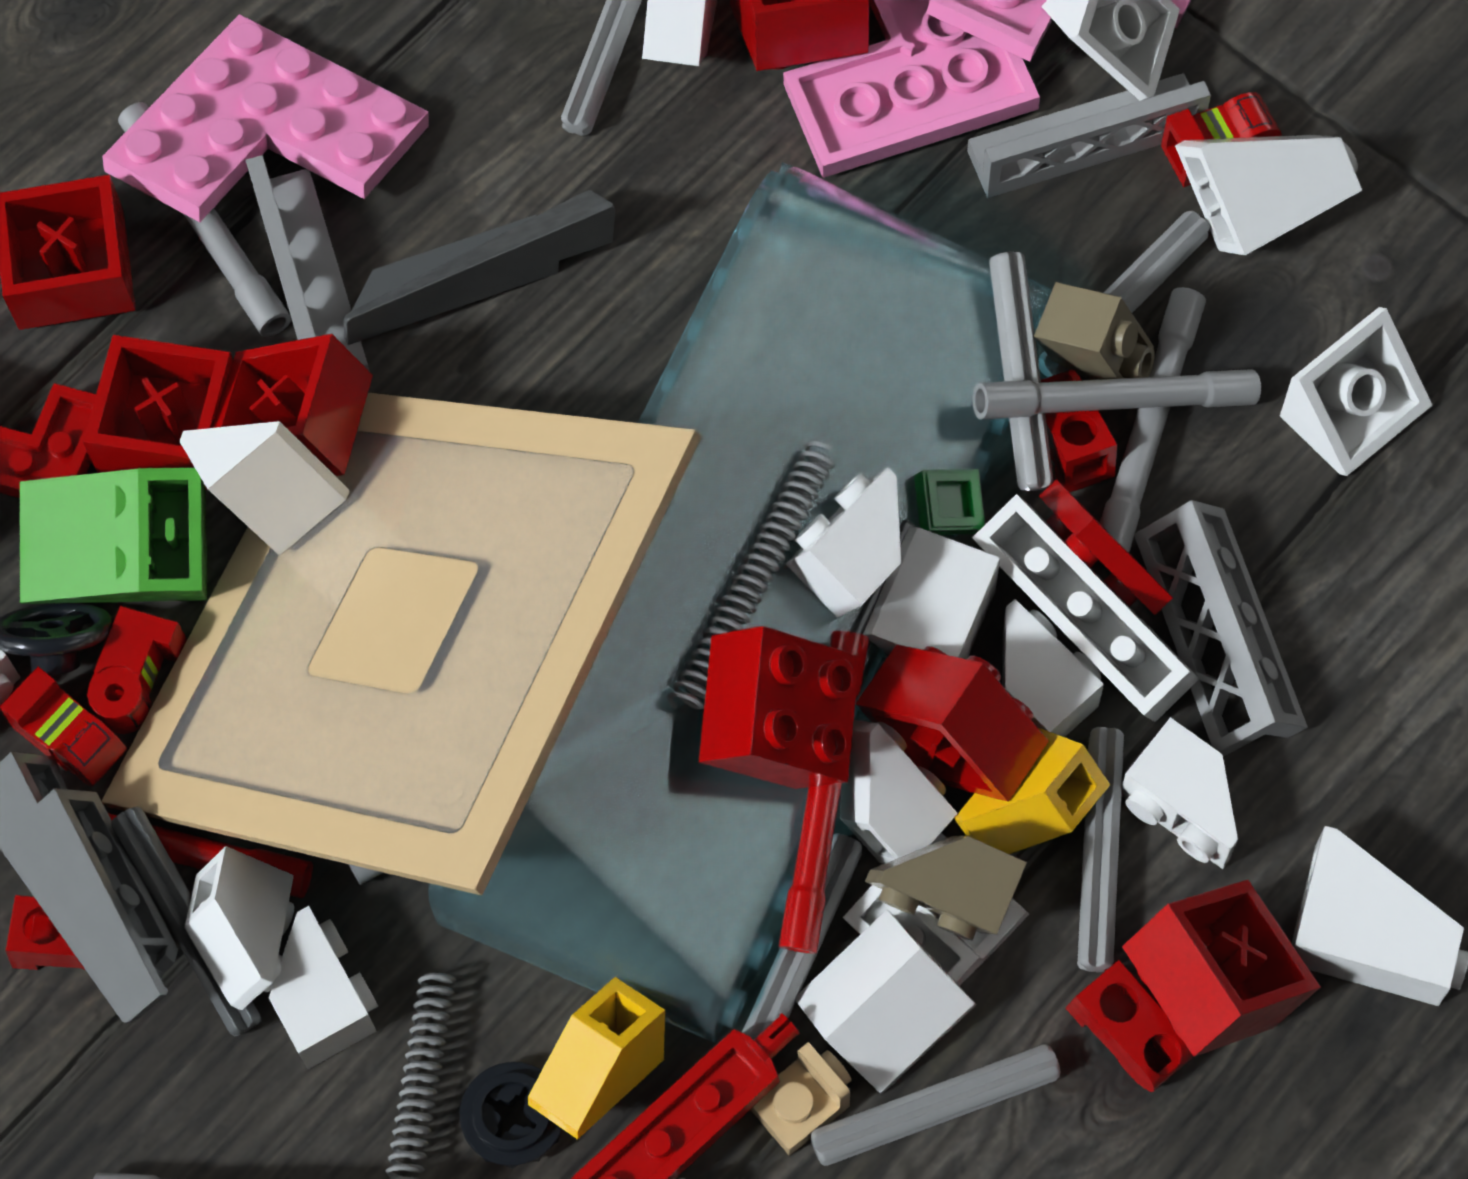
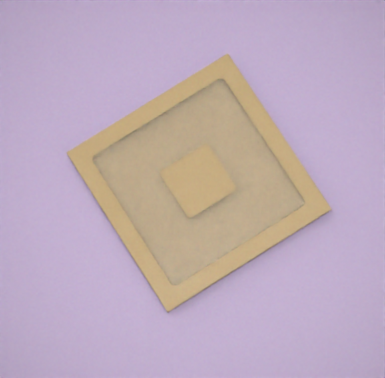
M368 393L345 475L336 476L349 489L346 501L280 556L247 527L101 802L109 808L121 811L138 806L142 808L147 817L482 896L702 436L695 429Z

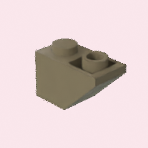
M1055 282L1034 334L1035 339L1050 359L1069 370L1073 369L1077 374L1088 380L1149 377L1154 364V346L1123 299L1118 296Z
M951 836L870 869L865 882L882 889L879 901L912 915L915 914L919 905L941 915L937 923L938 927L973 941L976 931L986 934H998L1027 862L969 836Z

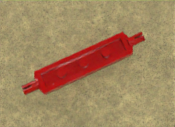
M783 1013L779 1014V1017L754 1040L750 1036L733 1029L571 1179H676L780 1083L772 1058L792 1039L798 1036L800 1032L792 1022H789Z

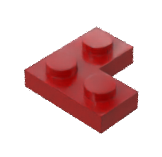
M54 383L32 434L0 426V493L20 498V481L87 474L92 461L83 444V439L96 394Z
M1057 479L1039 495L1044 503L1054 512L1046 520L1049 526L1089 568L1100 560L1112 572L1103 581L1129 607L1139 599L1156 615L1173 598Z

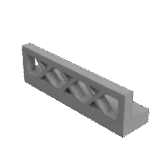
M1182 73L1159 80L1153 97L1139 101L1128 90L970 138L968 139L967 152L987 198L1161 145L1167 116L1185 109H1189L1192 115L1208 110L1211 94L1205 81L1189 85L1185 74Z
M263 155L246 159L297 339L333 334L369 371L361 341L347 345L345 340L343 318L352 310L310 171L303 169L270 179Z
M1190 500L1135 533L1134 536L1147 571L1173 597L1162 608V612L1179 658L1200 678L1191 687V691L1212 747L1223 754V756H1226L1265 734L1289 738L1308 728L1225 509ZM1179 529L1185 546L1176 569L1165 564L1158 541ZM1189 582L1199 585L1205 598L1197 623L1186 619L1181 607ZM1209 637L1221 641L1226 654L1218 678L1206 674L1201 661ZM1234 679L1236 680L1237 686L1233 685ZM1229 693H1233L1242 697L1251 721L1228 733L1222 714Z

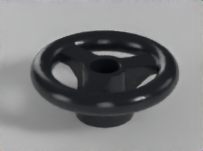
M47 603L17 609L0 617V650L14 655L29 656L32 672L39 666L48 675L69 673L78 669L81 665L79 651L93 647L107 639L114 620L111 614L103 608L85 603ZM84 624H94L93 626L81 631Z

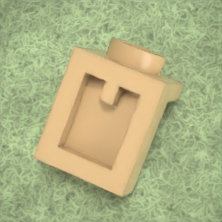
M809 1042L798 1050V1059L778 1075L780 1083L750 1109L789 1156L811 1139V1133L815 1129L828 1125L850 1107V1090L846 1085L852 1080L847 1070L830 1051L826 1050L819 1055Z

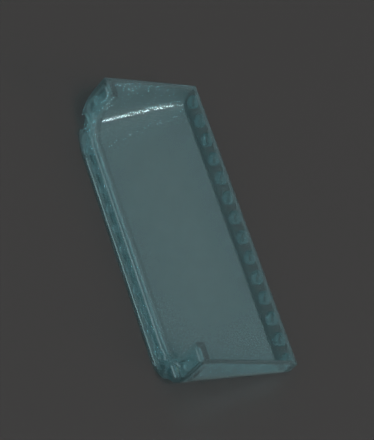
M782 163L779 173L771 170L747 205L638 423L695 429L702 436L483 895L429 883V902L438 925L595 992H598L614 977H617L665 1009V1022L716 1043L724 1025L732 1029L735 1027L748 995L747 992L740 990L750 968L757 971L762 968L774 935L766 931L775 911L783 914L785 911L787 893L793 883L794 876L792 874L796 865L808 788L793 789L699 763L704 708L694 709L685 704L679 697H673V701L677 704V708L673 709L668 702L667 695L675 692L673 684L680 681L679 673L686 670L685 662L692 659L691 651L698 649L697 641L704 638L702 632L705 628H709L708 620L715 617L714 609L721 606L720 598L727 596L725 591L728 586L732 585L731 578L734 575H738L737 567L744 564L743 556L750 554L748 548L751 544H755L754 536L761 533L760 525L767 523L765 517L768 513H772L771 505L778 502L777 495L783 492L782 485L785 482H789L788 474L794 472L793 466L796 462L800 461L799 454L805 451L804 446L807 442L819 440L833 445L831 450L812 445L810 450L821 452L834 461L835 468L826 469L830 478L821 479L824 488L815 489L818 493L817 499H809L812 502L813 508L804 510L807 514V519L798 520L801 523L802 529L793 530L796 537L820 514H823L827 519L834 514L841 506L834 497L859 473H862L869 479L886 467H889L897 475L899 524L901 525L903 520H908L915 527L919 528L914 482L915 474L922 470L979 469L980 485L982 484L992 459V452L986 450L993 433L1003 436L1010 422L1009 418L978 419L972 404L973 390L977 383L1004 381L989 258L796 166ZM1028 278L1034 331L1036 332L1053 289ZM808 456L804 459V461H811ZM802 466L799 467V471L807 472ZM797 476L794 477L793 481L801 482ZM791 486L788 487V491L796 492ZM785 496L782 498V501L790 502ZM780 506L777 508V512L785 513ZM775 517L771 518V522L779 523ZM769 527L766 528L765 532L775 534ZM763 537L760 539V543L769 544ZM787 540L791 549L781 551L785 556V560L775 561L779 566V570L775 572L769 571L774 581L764 582L768 588L767 592H758L761 595L762 602L753 603L757 612L746 613L750 617L751 623L740 624L744 629L766 626L829 646L832 631H853L866 601L860 607L837 618L786 565L801 548L795 540ZM758 548L754 549V553L764 555ZM752 558L749 559V564L758 565ZM747 569L743 570V574L753 576ZM741 579L737 580L738 585L748 587ZM736 590L731 591L732 595L742 597ZM730 600L726 601V606L737 608ZM724 611L720 612V616L730 618ZM716 621L714 623L715 627L725 629L719 622ZM713 632L708 633L709 638L714 635ZM870 640L861 691L856 698V702L889 656ZM707 643L702 644L703 648L710 650V646ZM697 654L696 657L698 659L709 662L702 654ZM695 664L691 665L692 670H696L706 674L705 672L700 670ZM690 675L685 676L687 681L699 684ZM684 686L679 687L681 692L689 693L699 698L705 704V699L692 694ZM855 702L854 720L871 722Z

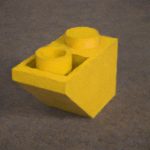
M1038 728L1049 742L1009 802L974 793L954 819L966 836L1007 854H1012L1072 832L1108 789L1110 783L1083 744Z
M614 977L571 1015L528 1096V1105L570 1135L579 1139L664 1061L665 1009L617 977Z

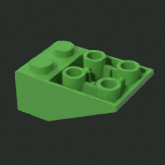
M138 468L20 481L21 604L207 600L206 486L195 468Z

